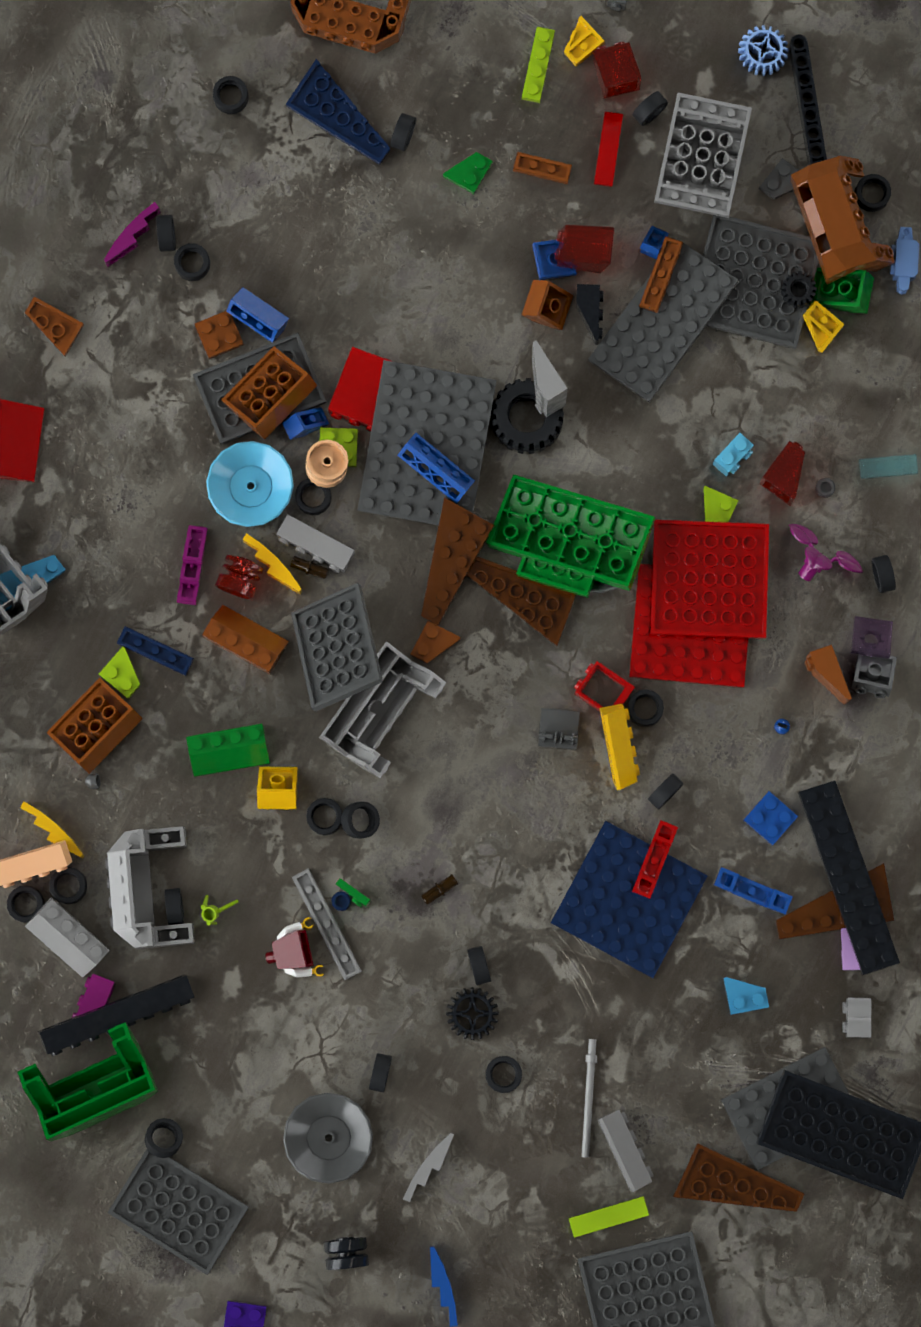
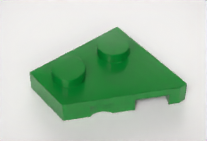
M475 152L444 172L443 178L475 194L493 161Z

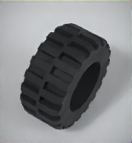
M526 378V381L517 379L515 383H508L503 390L498 392L497 398L494 399L492 404L491 423L494 434L498 436L502 445L505 444L511 451L515 449L521 454L523 452L534 454L537 450L540 452L545 450L546 446H551L555 438H558L563 425V407L548 417L545 416L542 427L534 432H521L515 429L509 419L510 410L513 405L523 400L536 402L534 381H531V378Z

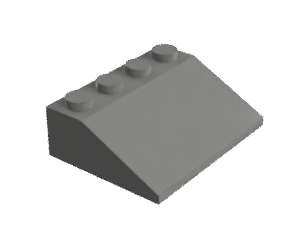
M535 340L532 349L535 401L537 403L535 406L540 414L544 413L548 417L566 405L568 388L537 340Z

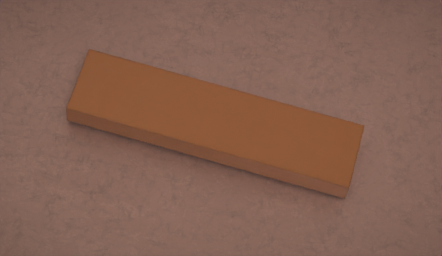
M665 236L641 299L640 308L658 313L684 244L682 241Z

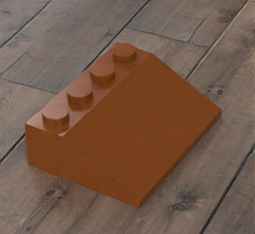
M273 346L224 396L222 402L265 440L313 391L317 384L305 370Z
M99 678L46 733L90 774L143 718Z

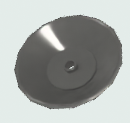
M333 1093L310 1096L297 1105L286 1121L283 1137L287 1158L296 1171L311 1181L327 1184L347 1180L361 1170L370 1156L373 1141L370 1120L360 1105L344 1095ZM331 1134L332 1141H326L325 1136Z

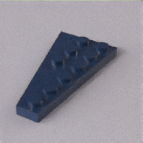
M316 59L287 101L286 107L381 165L389 153L390 147Z

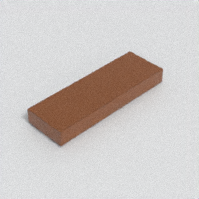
M517 152L513 171L568 184L572 165Z

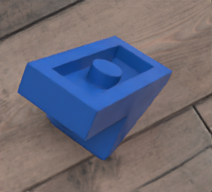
M651 226L641 244L640 252L657 259L665 236L668 237L669 233Z

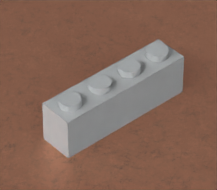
M288 514L276 534L280 538V543L289 546V544L295 546V550L303 555H306V553L313 556L312 559L319 564L325 562L330 565L329 569L336 573L340 571L345 573L355 554L354 549Z

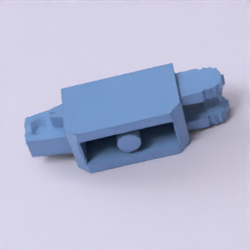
M900 227L898 239H896L894 245H891L895 263L890 265V274L893 275V281H896V292L901 295L906 294L910 282L918 274L919 243L913 240L911 227Z

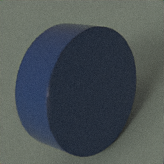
M337 892L332 897V906L338 911H345L351 905V898L345 892Z

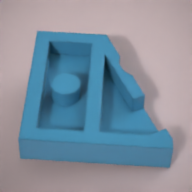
M728 977L723 978L731 1015L769 1008L766 988Z

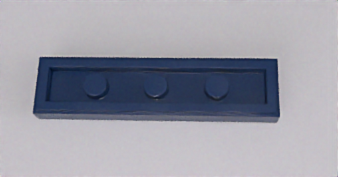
M126 626L117 641L118 645L185 676L194 661V658Z

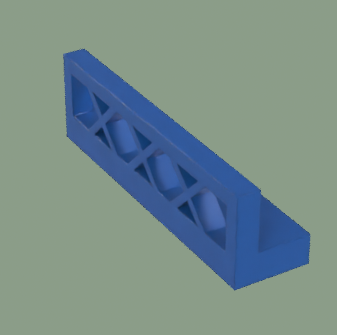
M417 433L410 438L397 455L456 504L475 482L474 479ZM405 451H410L413 454L414 458H410L407 454H405ZM421 463L427 465L429 470H425ZM436 475L443 478L444 482L438 481ZM451 488H455L460 494L457 496L451 491Z

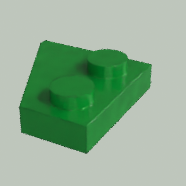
M339 878L336 885L353 898L351 901L360 908L363 906L368 908L371 900Z

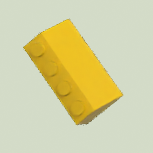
M617 704L599 709L613 783L617 790H621L638 782L637 776L640 775L638 764H634L633 757H637L635 746H631L630 739L633 738L632 728L627 726V720H630L628 708L624 709L623 704Z

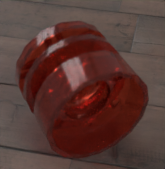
M226 555L225 561L232 565H222V568L229 573L219 574L215 587L237 597L252 600L257 588L250 583V580L260 581V577L253 573L262 574L264 569L249 559Z

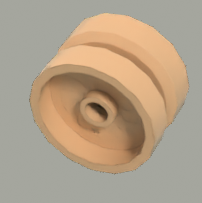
M321 440L313 444L307 453L305 466L310 481L317 486L329 488L338 485L345 478L348 467V455L344 447L332 440Z

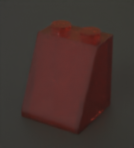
M618 42L614 46L607 48L606 46H601L593 51L592 57L603 99L640 90L642 78L630 42Z
M565 225L557 234V241L559 242V248L555 252L557 266L600 274L611 264L614 227Z
M789 441L760 482L761 486L789 506L792 505L797 495L805 455L803 447L795 441L793 443Z

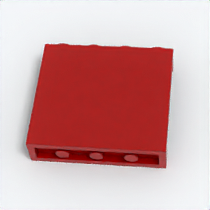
M352 347L328 407L331 417L337 420L346 419L349 421V424L359 427V425L365 426L366 430L371 432L383 360H391Z

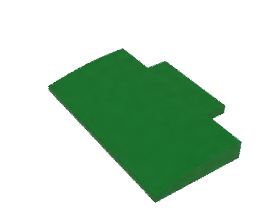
M513 474L493 524L495 526L486 544L491 549L522 558L516 572L517 576L588 598L594 581L631 591L655 517Z

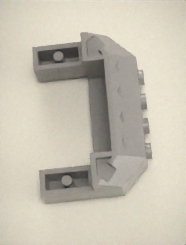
M184 826L125 831L107 852V858H105L106 870H109L107 887L110 889L111 897H108L109 908H112L110 925L118 935L136 949L195 944L193 923L155 927L149 851L187 847L186 829Z

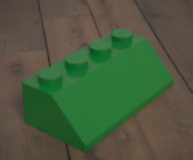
M263 724L186 737L194 777L270 764Z

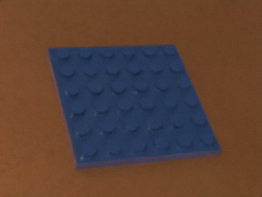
M605 821L554 915L551 924L643 974L654 978L708 876L667 854L651 898L649 899L632 892L650 844Z

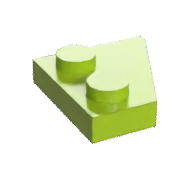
M123 646L99 673L102 678L127 699L141 685L127 651Z

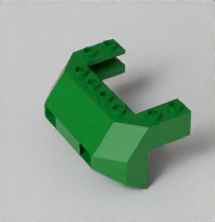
M126 1022L108 1030L117 1054L81 1071H77L49 1085L36 1064L18 1071L22 1088L37 1110L47 1141L51 1142L74 1135L143 1103L158 1092L140 1046Z

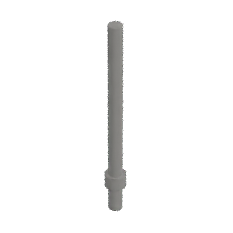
M589 1039L588 1055H586L585 1060L587 1062L581 1157H589L594 1072L598 1056L596 1055V1039Z

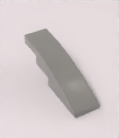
M453 1133L444 1138L422 1163L413 1177L403 1200L411 1201L417 1184L425 1187L432 1168L440 1171L453 1139Z

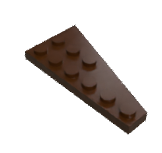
M697 1143L673 1197L797 1212L805 1194Z

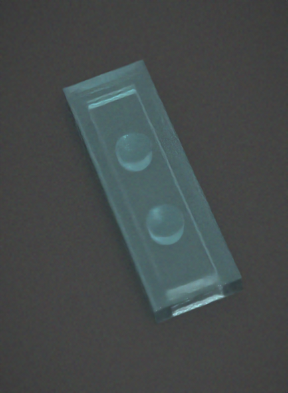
M916 454L859 459L861 479L918 474Z

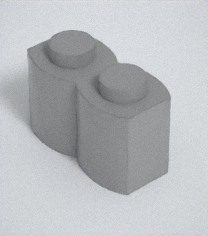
M846 998V1002H843L842 1012L846 1014V1021L842 1023V1032L846 1033L847 1038H871V998Z

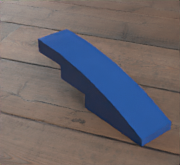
M430 1246L432 1287H440L441 1307H449L450 1327L458 1326L456 1304L450 1280L435 1246Z

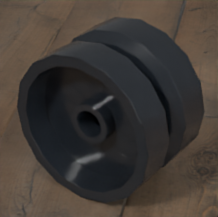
M343 1237L325 1241V1253H337V1256L328 1257L325 1260L326 1270L368 1266V1255L365 1253L356 1254V1251L367 1248L366 1237Z

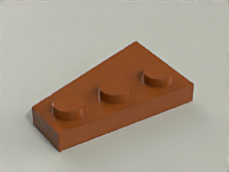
M36 297L32 299L25 311V314L66 357L84 324Z

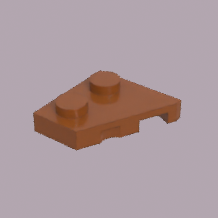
M427 621L410 655L428 664L453 644L460 641L461 637Z

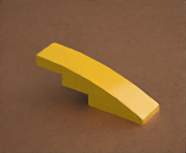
M246 533L242 539L243 542L257 551L255 558L270 567L267 571L268 576L301 595L302 589L283 563L263 544Z
M23 801L20 808L36 816L33 824L50 832L47 837L48 841L56 843L65 840L69 852L82 859L85 855L77 844L58 824L38 809Z

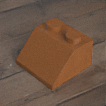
M533 280L522 316L535 323L562 330L573 295L550 281Z

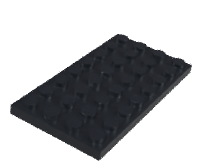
M783 1070L756 1143L903 1199L921 1153V1122Z

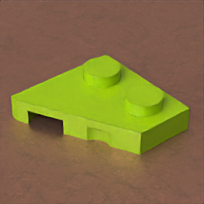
M704 486L705 522H729L738 500Z

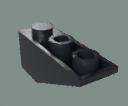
M577 284L576 308L595 345H598V341L602 339L603 328H599V320L603 321V309H599L600 302H603V291H600V285Z

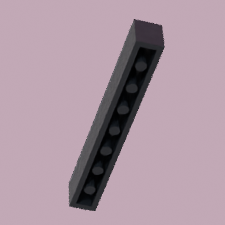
M181 975L39 1030L38 1034L45 1053L55 1056L62 1053V1049L66 1047L73 1049L80 1046L84 1040L94 1041L100 1038V1034L105 1032L108 1035L109 1029L124 1022L130 1027L136 1024V1020L141 1018L143 1020L154 1017V1013L159 1011L162 1013L168 1012L176 1004L180 1006L186 1005L191 1002L190 999L194 998V994L187 975Z

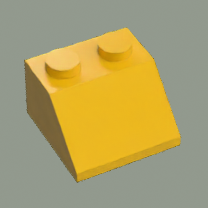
M259 767L257 784L258 809H296L298 767Z

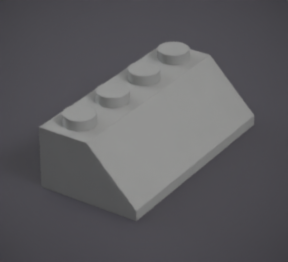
M52 897L25 925L29 931L82 978L110 951L106 945Z
M616 1110L597 1119L629 1190L634 1192L651 1183V1177H654L649 1166L645 1167L643 1162L645 1156L642 1149H637L634 1143L637 1141L633 1130L629 1131L626 1123H629L625 1112L621 1113L620 1110Z

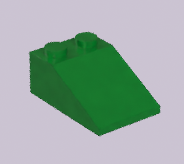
M817 268L814 277L817 290L809 305L816 300L828 309L850 313H868L874 277L866 270H856L827 285L821 268Z

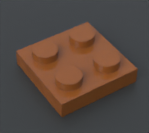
M226 311L194 324L209 359L244 345L232 315Z

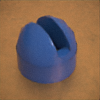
M779 719L775 722L774 729L778 734L783 735L789 731L790 724L786 719ZM778 723L786 725L787 729L778 726Z

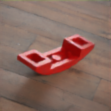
M606 111L604 113L594 180L595 185L613 186L623 114Z
M660 820L632 892L649 899L651 898L678 830L677 826Z

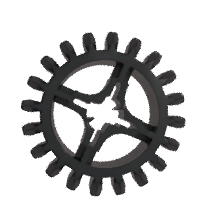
M474 987L470 988L471 993L467 994V990L464 988L463 996L459 992L456 993L459 998L458 1000L453 997L451 998V1001L455 1004L454 1006L448 1004L447 1008L453 1010L452 1012H447L446 1015L452 1016L453 1019H449L447 1022L448 1024L454 1022L455 1025L451 1027V1030L458 1028L459 1031L456 1034L458 1036L461 1032H464V1039H467L468 1034H471V1040L475 1039L474 1034H478L479 1039H482L481 1032L484 1031L486 1035H489L486 1029L489 1027L494 1030L495 1027L490 1024L491 1021L494 1023L498 1022L497 1019L493 1018V1015H499V1012H493L492 1010L498 1007V1005L490 1004L494 1000L493 997L489 1000L486 999L489 994L487 991L482 996L480 995L481 988L478 989L477 994L474 993ZM469 998L468 1009L456 1011L458 1005L464 999ZM475 998L481 999L487 1005L489 1011L477 1009ZM472 1003L475 1012L483 1013L478 1014L474 1019V1024H472V1019L469 1015L462 1014L470 1011ZM489 1016L486 1024L476 1030V1020L479 1017ZM456 1017H466L470 1022V1030L462 1027Z

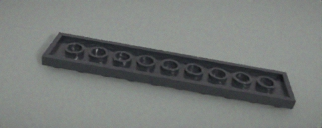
M836 781L800 791L798 794L862 976L899 964V958Z

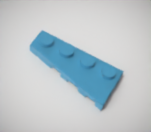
M55 555L21 566V571L24 575L27 574L32 579L33 575L37 574L39 578H44L47 584L66 570ZM10 570L0 574V580L15 598L17 586L22 584V582ZM0 591V605H3L8 599ZM12 605L6 608L5 611L9 610Z

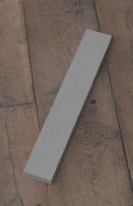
M308 868L292 876L344 980L362 972L310 869Z

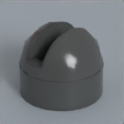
M98 773L90 774L86 777L85 784L88 788H100V776Z

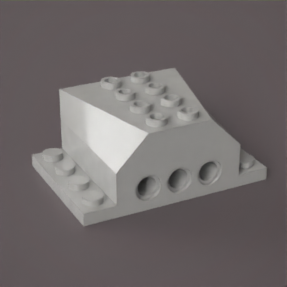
M678 92L654 203L729 218L752 108Z

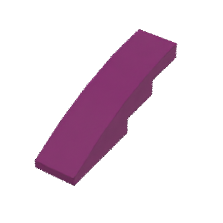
M155 202L142 211L113 243L104 258L107 267L139 246L136 239L150 230L147 222L161 213Z
M188 526L177 603L196 605L208 531L206 527Z

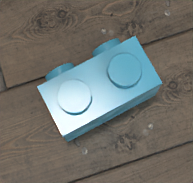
M739 433L715 458L713 465L726 477L730 473L734 474L740 468L739 463L743 459L747 460L753 454L752 449L754 445Z

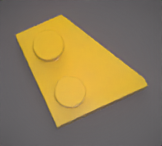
M816 300L813 301L803 314L817 350L823 353L844 326V323Z

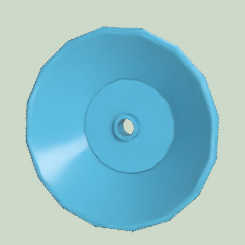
M256 441L235 443L221 451L211 464L206 480L208 498L216 512L230 523L244 527L264 525L279 517L289 504L294 488L292 470L284 456L270 445ZM249 484H254L253 489H248Z

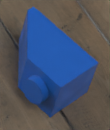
M322 407L297 412L282 424L290 440L313 433L319 430L320 427L323 428L329 425V422Z

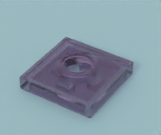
M855 616L851 653L889 659L893 621ZM867 634L875 635L878 640L877 644L865 642V636Z

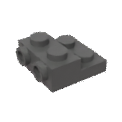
M859 649L851 689H855L858 694L869 692L873 693L877 698L889 697L892 690L897 657Z

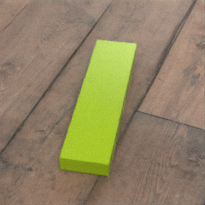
M644 1196L568 1219L575 1238L649 1216Z

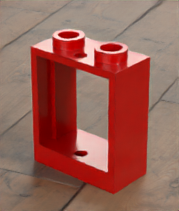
M598 661L588 666L585 671L587 676L584 680L579 679L574 687L576 689L575 695L599 712V708L603 706L582 692L597 670L624 688L613 705L624 704L635 688Z

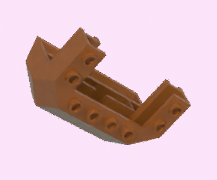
M841 155L811 164L791 174V183L827 285L858 269L877 272L895 263L894 253L889 245L872 243L870 241V232L864 224V215L858 207L857 195L851 187L852 181L850 176L864 177L863 165L859 159Z

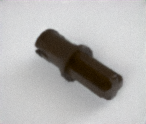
M294 556V560L291 561L290 567L304 571L306 575L312 574L322 579L328 576L329 569L313 563L312 560L309 562Z
M451 874L437 884L436 882L435 886L422 894L421 897L426 904H430L441 895L445 896L444 893L458 885V882Z

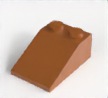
M832 644L810 652L806 656L807 660L805 661L808 672L811 671L812 675L843 705L847 704L852 698Z

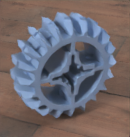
M762 25L761 30L756 26L754 27V32L749 29L748 35H743V41L739 43L741 48L738 49V53L742 54L739 60L744 61L743 67L749 65V72L754 69L755 75H758L759 71L762 72V76H765L766 71L772 75L773 69L778 72L780 70L779 66L783 67L785 65L784 61L788 59L786 55L789 52V48L786 47L788 42L783 41L784 34L778 36V29L772 32V26L768 30H765L764 25ZM764 38V40H763L762 42H760V43H757V42L752 43L753 41H755V40H757V39ZM770 41L777 46L778 51L770 45ZM766 44V52L763 53V56L761 57V50L762 48H764V45ZM749 51H752L757 56V61L751 57ZM775 58V60L769 63H763L765 59Z

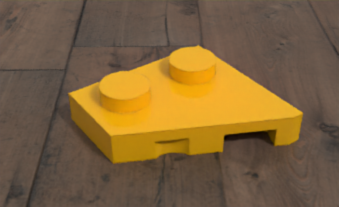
M580 16L565 47L564 54L577 67L604 45L605 41Z

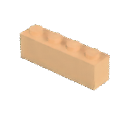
M63 840L0 859V886L3 885L4 888L15 885V881L21 880V883L32 880V876L35 875L44 877L49 875L52 870L56 869L57 872L68 869L67 866L73 861L66 841Z

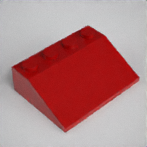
M0 399V479L35 482L44 416L43 407Z

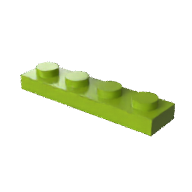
M542 27L536 28L522 100L540 103L555 30Z

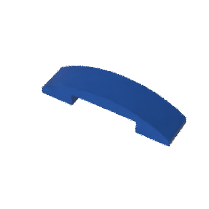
M723 867L720 868L714 883L715 886L785 915L793 897L747 879Z

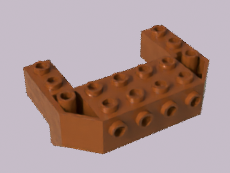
M291 0L290 2L292 12L304 33L376 54L400 41L412 0H389L386 10L352 0Z

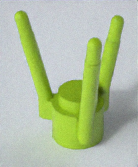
M205 895L203 905H201L202 918L207 922V925H217V922L214 920L219 917V914L239 901L236 899L218 908L215 905L207 906L209 896Z

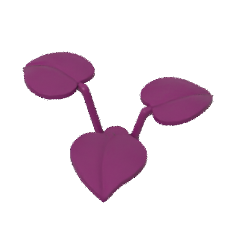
M799 524L788 525L792 535L799 542L809 545L805 548V564L798 572L804 580L811 581L817 572L830 570L834 561H838L839 565L846 570L863 573L861 565L851 554L845 551H837L836 556L829 560L825 555H822L817 549L813 548L819 541L810 529Z

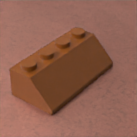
M224 605L211 618L202 634L208 641L270 675L289 643L288 640Z

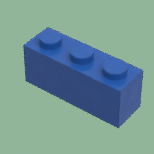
M244 287L230 300L226 311L272 343L285 330L289 320L284 314Z

